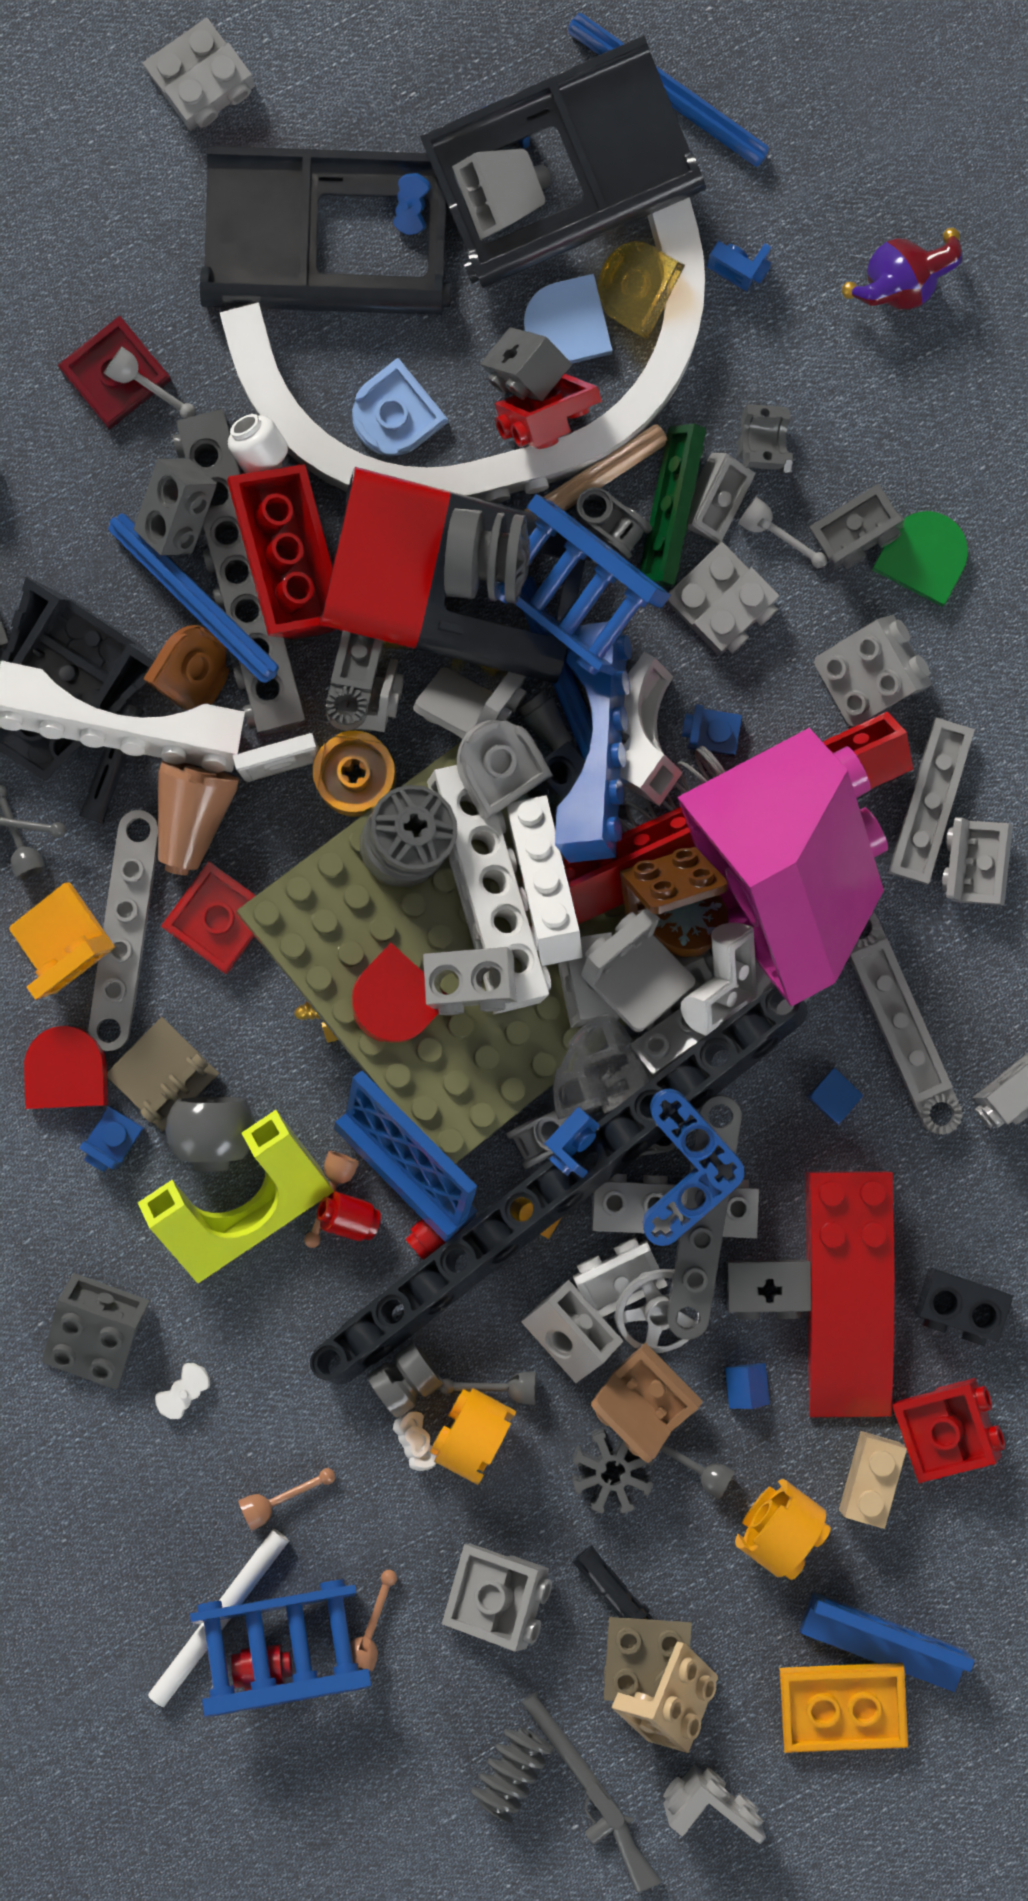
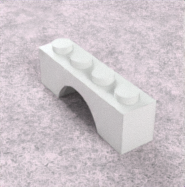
M547 795L512 802L507 806L510 831L517 862L520 865L541 965L545 966L583 958L580 930L561 852L554 845L555 828Z

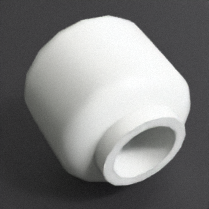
M249 414L240 418L232 425L228 438V449L245 473L281 468L282 461L288 452L286 440L275 423L266 416Z

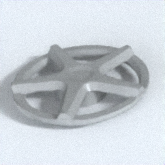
M672 1269L641 1272L636 1279L628 1284L618 1299L614 1314L617 1328L623 1339L636 1349L640 1348L643 1344L637 1342L629 1335L624 1325L626 1322H648L646 1343L655 1353L674 1350L690 1340L681 1338L672 1344L658 1346L662 1330L670 1328L667 1321L670 1293L662 1295L653 1280L672 1278ZM642 1286L646 1304L642 1307L624 1311L631 1294L638 1287ZM679 1311L676 1321L683 1328L694 1327L698 1323L699 1312L695 1321Z

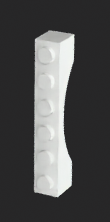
M1 661L0 727L6 730L17 731L23 729L33 731L49 739L66 738L80 741L88 747L98 748L105 746L120 749L128 755L141 756L144 754L162 758L167 763H187L202 766L205 770L215 773L223 771L232 773L235 765L233 755L238 754L245 715L243 711L202 704L189 711L163 717L140 718L117 715L97 709L73 697L58 686L43 669Z

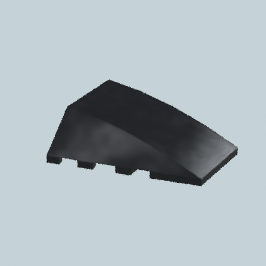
M29 577L25 578L22 591H24L19 609L15 611L11 627H13L6 650H3L0 663L1 661L43 669L58 686L73 697L97 709L115 714L147 683L143 679L156 658L140 643L76 601ZM0 728V752L44 781L83 745L80 741L66 738L49 739L33 731L23 729L11 731Z

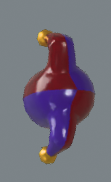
M954 227L947 228L943 233V241L946 244L929 251L924 250L908 239L896 238L885 242L875 251L869 261L867 269L869 285L857 287L855 282H846L842 286L841 291L844 298H856L870 306L887 303L895 309L911 310L922 306L935 292L938 278L962 263L963 255L959 242L960 232Z

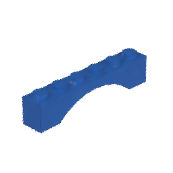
M609 621L579 625L573 634L591 647ZM622 632L603 657L618 669L613 676L600 671L596 675L591 674L576 662L579 655L567 646L566 663L587 691L592 708L593 724L590 750L582 772L571 791L557 807L554 845L569 863L616 858L617 842L622 839V825L618 812L619 804L624 802V788L620 780L621 767L626 765V752L622 744L623 731H626L628 728V716L624 707L625 695H628L630 692V681L626 672L627 660L631 659L632 656L630 639L628 635H624Z

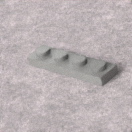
M939 718L933 720L890 864L889 874L925 885L929 884L975 729Z

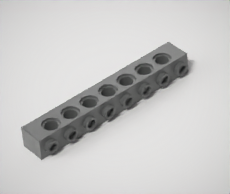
M223 409L177 420L179 434L172 435L178 458H189L217 483L215 490L222 489L228 492V499L224 504L209 506L199 536L206 534L209 549L203 551L205 564L209 574L216 573L220 587L213 589L215 602L256 643L268 645V655L279 665L277 676L270 681L277 683L280 686V691L276 698L269 701L262 700L258 696L259 688L264 683L260 682L240 661L239 666L233 667L239 690L246 689L250 704L243 707L249 729L257 728L262 738L307 726L308 723L285 638L268 636L229 490L227 478L242 473L240 466L228 449L230 428ZM213 451L218 454L217 462L213 466L202 467L198 465V459L202 453ZM225 528H234L239 531L237 540L230 545H223L218 542V536ZM243 566L249 569V575L244 582L234 584L228 581V574L234 567ZM249 604L257 606L259 614L254 621L245 623L238 619V613L243 606Z

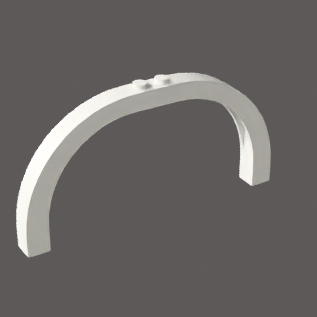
M690 197L647 216L660 261L665 300L662 329L645 369L629 391L605 414L587 426L558 438L559 442L551 447L536 449L529 446L472 462L428 468L402 466L363 455L327 434L298 405L277 368L259 302L220 312L229 350L243 390L257 416L269 417L275 423L287 442V453L301 465L305 464L307 470L347 492L354 467L493 503L504 502L510 499V493L525 490L526 494H535L547 490L549 483L581 473L645 431L666 406L688 367L699 331L705 291L704 256Z

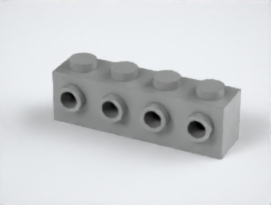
M617 1173L593 1192L592 1231L644 1233L642 1223L644 1214L677 1184H668V1176L643 1175V1182H627V1174ZM743 1179L740 1185L729 1194L723 1237L757 1238L759 1189L749 1187V1179ZM686 1190L682 1194L681 1198L683 1205L685 1201ZM671 1202L668 1205L672 1208L673 1214L667 1219L654 1218L655 1228L652 1232L656 1233L661 1230L666 1234L671 1230L668 1223L674 1216L678 1215L680 1221L682 1220V1214L676 1207L675 1202Z

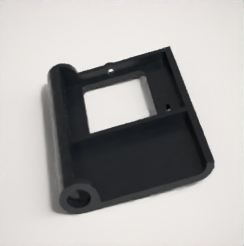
M644 35L420 136L467 249L469 259L463 261L472 284L479 281L482 288L707 190L697 161L688 147ZM549 127L557 129L584 193L582 201L492 242L485 243L481 241L456 182L452 166L474 153L497 151Z

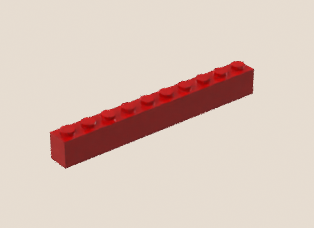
M888 712L822 741L832 753L844 747L852 749L866 771L871 789L913 770L907 732ZM681 807L622 833L621 841L617 842L616 858L569 863L566 859L563 860L578 924L624 904L620 870L633 867L640 861L655 860L670 855L681 848L695 847Z

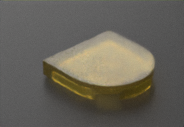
M633 241L621 245L609 255L599 275L598 294L603 310L618 323L639 336L648 339L685 264L644 242Z

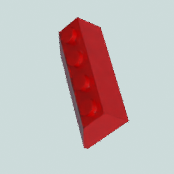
M305 464L229 476L227 482L268 636L300 639L332 633L335 630L334 628L319 625L333 567Z

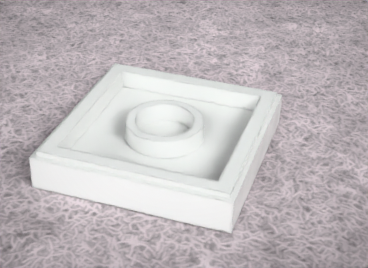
M309 733L233 755L236 770L244 781L251 782L313 764L319 746L313 734Z

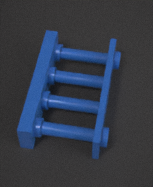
M535 494L526 507L538 516L534 522L537 526L529 536V565L550 535L555 537L558 532L568 541L564 545L566 551L532 599L521 592L519 601L514 604L577 653L579 657L576 659V662L593 675L600 671L613 676L618 669L603 657L640 606L645 608L647 603L662 609L671 594L552 501ZM589 556L597 563V566L594 568L597 573L560 623L544 609L579 559L585 560ZM618 579L628 587L624 593L627 597L590 647L573 633L610 582L614 584ZM502 583L498 599L507 604L508 602L505 600V583Z
M339 1579L320 1583L321 1590L224 1608L222 1601L197 1605L198 1612L190 1613L191 1625L204 1623L213 1689L209 1690L210 1698L202 1699L204 1718L369 1688L371 1686L369 1669L359 1670L358 1663H353L343 1598L355 1596V1585L345 1586V1580ZM327 1601L337 1666L333 1667L334 1675L318 1678L317 1670L312 1671L303 1605ZM286 1609L296 1674L292 1675V1683L276 1685V1678H271L262 1613ZM245 1616L255 1681L251 1682L252 1690L235 1693L234 1685L230 1686L220 1620Z

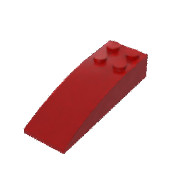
M805 1172L806 1259L811 1263V1311H807L809 1417H891L894 1357L893 1172Z

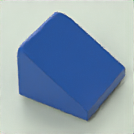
M833 1067L806 1097L835 1125H839L864 1095Z

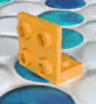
M70 882L62 884L9 927L10 932L37 969L35 973L38 978L27 986L35 1000L58 993L115 948L110 938Z

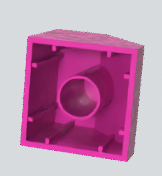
M810 728L678 797L695 847L728 882V891L719 894L728 909V923H741L753 927L755 961L791 1007L836 983L884 891L874 858L888 851V843L878 821L870 810L866 807L859 809L856 798L869 792L871 789L868 776L860 760L849 747H844L832 753Z

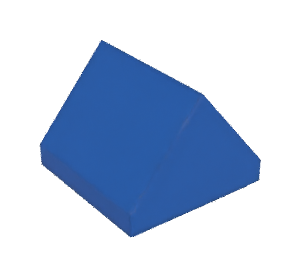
M766 1363L725 1367L729 1408L754 1409L770 1404Z

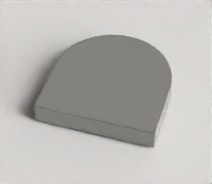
M488 720L477 724L467 732L458 749L457 770L459 777L480 816L484 819L490 818L552 776L530 734L523 727L509 721Z

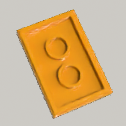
M903 1663L779 1668L784 1753L908 1748L905 1670Z

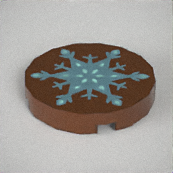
M716 895L661 914H656L660 919L653 935L671 954L680 957H698L706 954L707 950L712 948V931L716 927L729 922L727 906L721 896Z

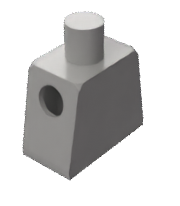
M524 149L477 152L452 166L480 240L504 229L545 204V196L542 190L550 186V172L542 164L533 166L528 152Z

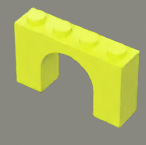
M274 1110L242 1132L253 1156L265 1170V1178L261 1188L244 1205L222 1213L203 1211L192 1204L173 1180L138 1202L149 1228L197 1283L217 1272L226 1264L334 1192L321 1167L277 1110Z

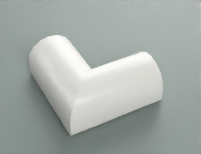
M726 923L712 931L714 976L685 997L681 1002L680 1008L685 1022L696 1032L708 1035L757 997L754 931L751 926L741 923Z

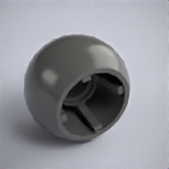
M193 1097L178 1099L171 1107L167 1117L165 1129L167 1143L171 1152L178 1160L193 1162L194 1171L229 1170V1161L244 1159L249 1153L250 1148L242 1132L254 1125L255 1120L250 1106L243 1098Z

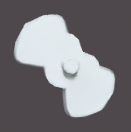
M195 1363L183 1365L181 1379L173 1383L170 1391L159 1392L155 1396V1403L161 1415L169 1419L178 1420L182 1418L184 1410L190 1406L191 1401L198 1398L202 1391L210 1388V1377L205 1368Z
M408 1411L395 1420L393 1431L398 1435V1440L404 1448V1453L409 1458L410 1468L417 1471L430 1470L436 1464L434 1462L436 1456L429 1453L432 1446L430 1445L428 1432L422 1429L424 1416L417 1411Z

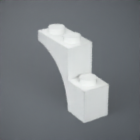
M644 652L628 674L630 692L628 695H625L624 707L628 716V728L626 731H623L622 738L626 741L624 744L626 765L621 767L620 780L626 788L660 806L683 772L664 755L657 734V717L660 703L673 676L655 657Z

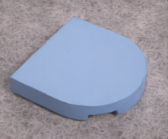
M594 274L549 284L540 289L529 301L524 316V331L546 336L572 364L612 354L611 342Z
M399 358L395 359L360 388L356 394L352 409L353 426L358 438L370 450L386 456H399L413 451L448 423V418Z

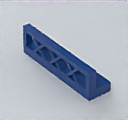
M815 1592L811 1596L799 1629L803 1635L879 1664L903 1663L905 1674L952 1692L956 1691L963 1670L971 1672L975 1661L965 1649Z

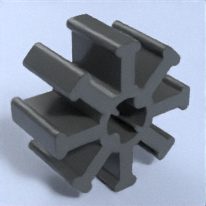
M604 1428L596 1429L591 1432L592 1440L597 1442L601 1454L597 1457L583 1451L581 1446H576L572 1455L574 1464L578 1465L581 1463L594 1470L580 1476L573 1475L574 1488L577 1494H581L582 1490L600 1484L595 1497L590 1499L591 1508L599 1513L605 1512L604 1504L610 1490H616L620 1500V1511L622 1514L634 1510L633 1501L627 1497L624 1489L626 1484L642 1490L644 1495H649L653 1487L650 1476L643 1477L631 1472V1470L646 1464L652 1466L653 1460L647 1463L634 1454L625 1458L628 1448L621 1437L615 1450H609L605 1441L606 1433ZM614 1461L615 1466H618L619 1463L623 1465V1468L618 1470L619 1477L617 1479L611 1480L609 1474L606 1477L602 1476L601 1473L606 1471L607 1462Z

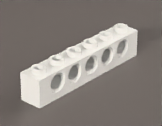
M457 765L436 769L431 774L427 784L429 789L439 793L451 805L457 820V839L448 857L474 948L508 947L513 951V956L522 964V972L515 973L517 1002L505 1003L506 1009L493 1011V1015L539 1004L549 995L548 990L551 989V979L546 966H541L533 926H529L525 912L528 911V899L525 890L522 887L518 888L514 874L517 871L515 854L511 848L507 849L503 836L506 831L504 816L501 810L488 819L482 818L479 812L475 816L464 813L460 802L468 801L472 804L474 803L459 777ZM471 840L483 841L488 847L489 854L482 855L477 853L472 847ZM490 878L495 880L499 885L500 893L492 894L488 892L483 886V879ZM494 918H505L511 926V933L500 932L494 925ZM490 970L484 974L483 980L487 991L495 990L499 986L501 975L498 970Z

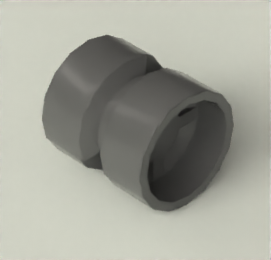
M414 1341L395 1354L394 1364L385 1362L367 1375L368 1381L379 1398L397 1419L416 1406V1397L422 1396L427 1398L444 1385L441 1376Z

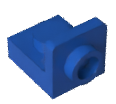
M718 241L709 255L706 267L747 292L753 281L760 284L771 268L772 262L767 259L772 247L764 243L752 262L748 259L746 252L734 244L726 246Z
M696 704L693 714L685 713L681 737L688 738L687 749L695 750L699 746H705L711 753L734 757L737 750L742 715L704 709V705Z
M108 1106L87 1141H83L79 1149L87 1153L84 1160L103 1172L108 1167L116 1170L120 1168L145 1127L112 1106Z
M580 1107L565 1120L544 1144L554 1153L549 1158L550 1161L565 1175L568 1176L573 1171L583 1178L588 1171L573 1155L577 1151L585 1150L596 1137L595 1131L600 1125Z

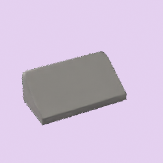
M712 453L696 482V490L692 497L688 517V530L720 544L756 473L744 467L742 463L727 453Z

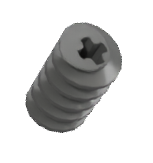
M522 1727L518 1731L504 1730L503 1733L511 1741L510 1745L497 1743L495 1746L503 1758L501 1760L488 1758L487 1763L495 1772L493 1775L481 1772L478 1777L486 1785V1788L483 1790L472 1787L470 1790L481 1807L495 1817L510 1824L513 1823V1819L508 1812L518 1813L521 1809V1803L516 1797L526 1798L530 1791L525 1783H535L538 1779L537 1773L533 1768L543 1769L546 1765V1760L541 1753L551 1754L554 1750L553 1746L541 1736Z

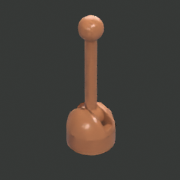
M328 1151L324 1162V1172L330 1180L332 1189L335 1191L338 1184L351 1180L356 1172L359 1161L339 1152ZM317 1217L312 1231L307 1233L304 1238V1242L309 1248H315L320 1244L319 1232L321 1227Z
M325 1468L320 1472L319 1476L269 1500L259 1494L249 1495L238 1500L249 1528L252 1531L263 1526L271 1517L272 1507L322 1483L325 1485L333 1483L335 1473L332 1469Z
M385 1570L381 1575L383 1584L364 1637H357L350 1641L353 1663H358V1667L361 1669L373 1671L378 1659L377 1645L371 1639L390 1586L394 1585L397 1581V1575L393 1570Z

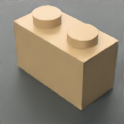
M860 1431L839 1511L845 1518L885 1529L907 1450L904 1445L891 1439Z

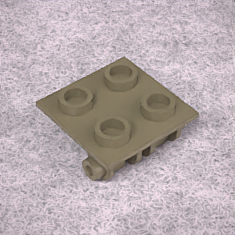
M161 1017L107 1072V1078L141 1110L140 1113L150 1123L153 1122L161 1131H164L168 1114L174 1103L178 1099L197 1097L220 1073Z
M609 1617L606 1665L604 1667V1700L614 1701L617 1693L634 1697L636 1692L644 1693L654 1698L676 1643H686L690 1647L692 1623Z

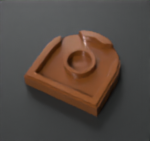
M200 625L183 627L167 640L143 680L185 712L202 704L212 705L229 674V668L226 667V650L228 649L206 627Z

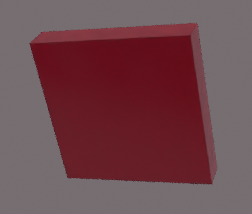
M120 315L57 365L109 430L155 394L136 380L120 383L104 374L121 347L135 356L138 362V373L160 388H163L171 381L168 373Z

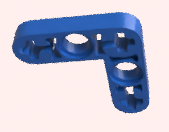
M663 1089L654 1095L650 1104L651 1115L656 1124L696 1168L644 1214L642 1221L644 1233L649 1241L659 1246L670 1245L736 1189L743 1181L745 1174L744 1166L737 1154L684 1095L674 1089ZM664 1100H667L669 1103H674L676 1100L680 1102L676 1109L685 1121L689 1115L694 1117V1119L684 1123L677 1134L672 1130L679 1127L678 1123L670 1115H665L663 1118L659 1116L663 1111L660 1104ZM693 1129H702L709 1135L708 1144L702 1150L694 1151L686 1146V1136ZM718 1145L722 1149L715 1153L721 1162L725 1165L731 1162L734 1163L731 1168L734 1175L730 1179H727L725 1176H720L717 1179L715 1176L718 1174V1170L709 1158L704 1165L700 1162L711 1156ZM690 1187H697L705 1193L704 1202L697 1208H687L681 1201L682 1194ZM671 1202H675L679 1212L687 1217L685 1220L680 1221L678 1215L674 1216L668 1223L671 1230L666 1234L661 1230L656 1233L652 1232L655 1228L654 1218L659 1217L665 1220L673 1214L672 1208L668 1206Z

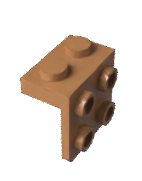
M645 1342L612 1372L593 1399L591 1405L599 1420L606 1426L611 1427L625 1441L626 1447L632 1454L650 1463L657 1456L670 1433L693 1414L703 1401Z

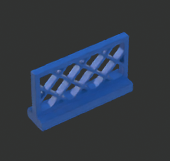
M361 1070L352 1078L346 1113L335 1122L334 1129L447 1242L475 1218L477 1210L472 1206L477 1185Z

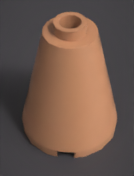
M162 760L160 768H158V860L165 864L164 870L178 875H188L189 870H197L236 794L238 777L224 771L215 773L195 767L192 764H171Z

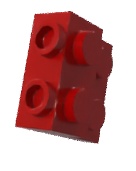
M564 374L542 402L528 397L521 400L515 395L494 404L498 417L495 418V424L498 433L504 440L513 437L519 447L527 444L536 449L551 447L559 442V437L571 432L567 418L581 417L590 411L589 407L602 402L598 386Z
M976 1378L938 1387L933 1392L899 1400L892 1405L918 1483L994 1465L1002 1456L1000 1450L1005 1449L1003 1432L999 1425H991L987 1412L992 1410L990 1393L986 1386L979 1387Z

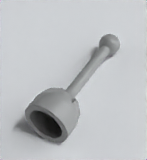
M123 347L118 350L104 372L105 375L120 383L136 380L178 409L182 418L195 416L196 410L192 404H183L138 373V362L135 356Z
M758 497L753 499L740 518L739 525L753 533H760L768 529L810 558L812 565L816 568H823L827 564V556L824 553H815L772 523L773 514L771 508Z

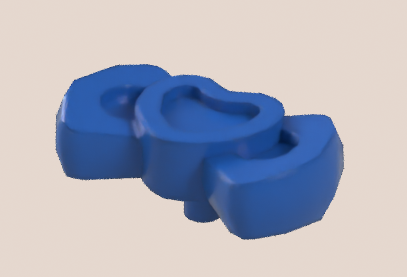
M418 173L405 174L398 180L400 191L397 194L399 203L395 208L397 215L393 220V224L406 235L419 234L426 228L421 212L425 208L423 197L430 191L431 184Z

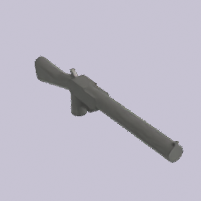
M539 1691L531 1693L522 1701V1704L589 1796L585 1801V1811L594 1824L585 1830L588 1839L595 1845L613 1832L635 1891L641 1892L657 1886L662 1882V1879L635 1846L627 1823L634 1821L633 1817L624 1815L612 1796L602 1786L538 1698ZM590 1799L603 1816L597 1822L587 1809Z

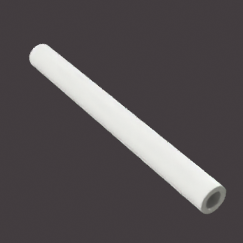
M272 1529L219 1601H222L223 1608L241 1605L288 1544L289 1540L285 1535L276 1529ZM230 1619L220 1620L222 1630ZM201 1623L149 1692V1698L157 1705L165 1707L208 1650L204 1623Z

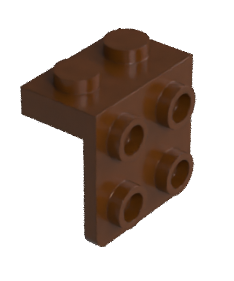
M696 847L681 848L670 855L655 860L640 861L633 867L619 871L626 915L633 912L637 916L646 908L652 914H661L728 891V882L725 877Z

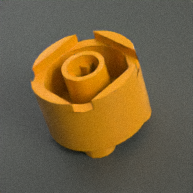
M351 730L337 734L327 741L315 756L313 780L317 791L331 809L349 817L363 816L375 807L378 801L390 790L395 789L396 767L389 750L380 740L367 732ZM354 765H359L365 777L358 778L356 783H351L345 772H351L354 769Z
M474 1388L470 1392L463 1389L448 1415L455 1419L451 1428L443 1426L429 1453L436 1456L434 1462L478 1485L484 1475L477 1472V1470L484 1472L487 1464H491L511 1425L508 1421L515 1416L516 1410Z
M781 1479L778 1481L781 1486L778 1490H774L769 1486L751 1506L742 1521L748 1527L744 1538L737 1533L735 1545L776 1577L786 1576L788 1579L793 1580L803 1570L805 1566L804 1558L813 1546L819 1547L824 1543L831 1527L825 1523L826 1511L824 1508L788 1481Z

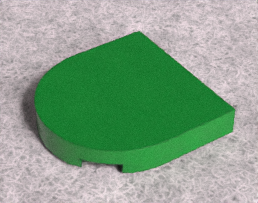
M932 511L917 512L904 518V527L899 530L902 535L883 547L872 571L943 607L966 565L968 556L967 541L961 528L946 515Z

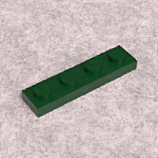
M695 423L670 426L668 428L667 441L665 443L649 522L653 529L646 536L640 571L659 586L675 585L676 576L680 569V557L684 537L688 529V517L692 497L696 490L695 483L700 458L704 450L703 443L706 428Z

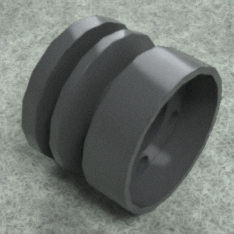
M455 508L450 519L445 552L444 586L446 595L474 599L480 582L487 581L488 597L490 601H497L501 585L505 583L506 602L517 603L523 584L527 579L530 561V539L527 531L526 515L515 514L511 523L510 533H508L505 513L497 514L492 531L486 530L482 511Z
M404 785L390 790L378 801L360 834V853L366 868L378 880L395 887H412L426 882L449 856L457 839V820L451 805L439 793L424 786ZM410 825L412 831H419L418 836L414 837L412 831H405V827Z

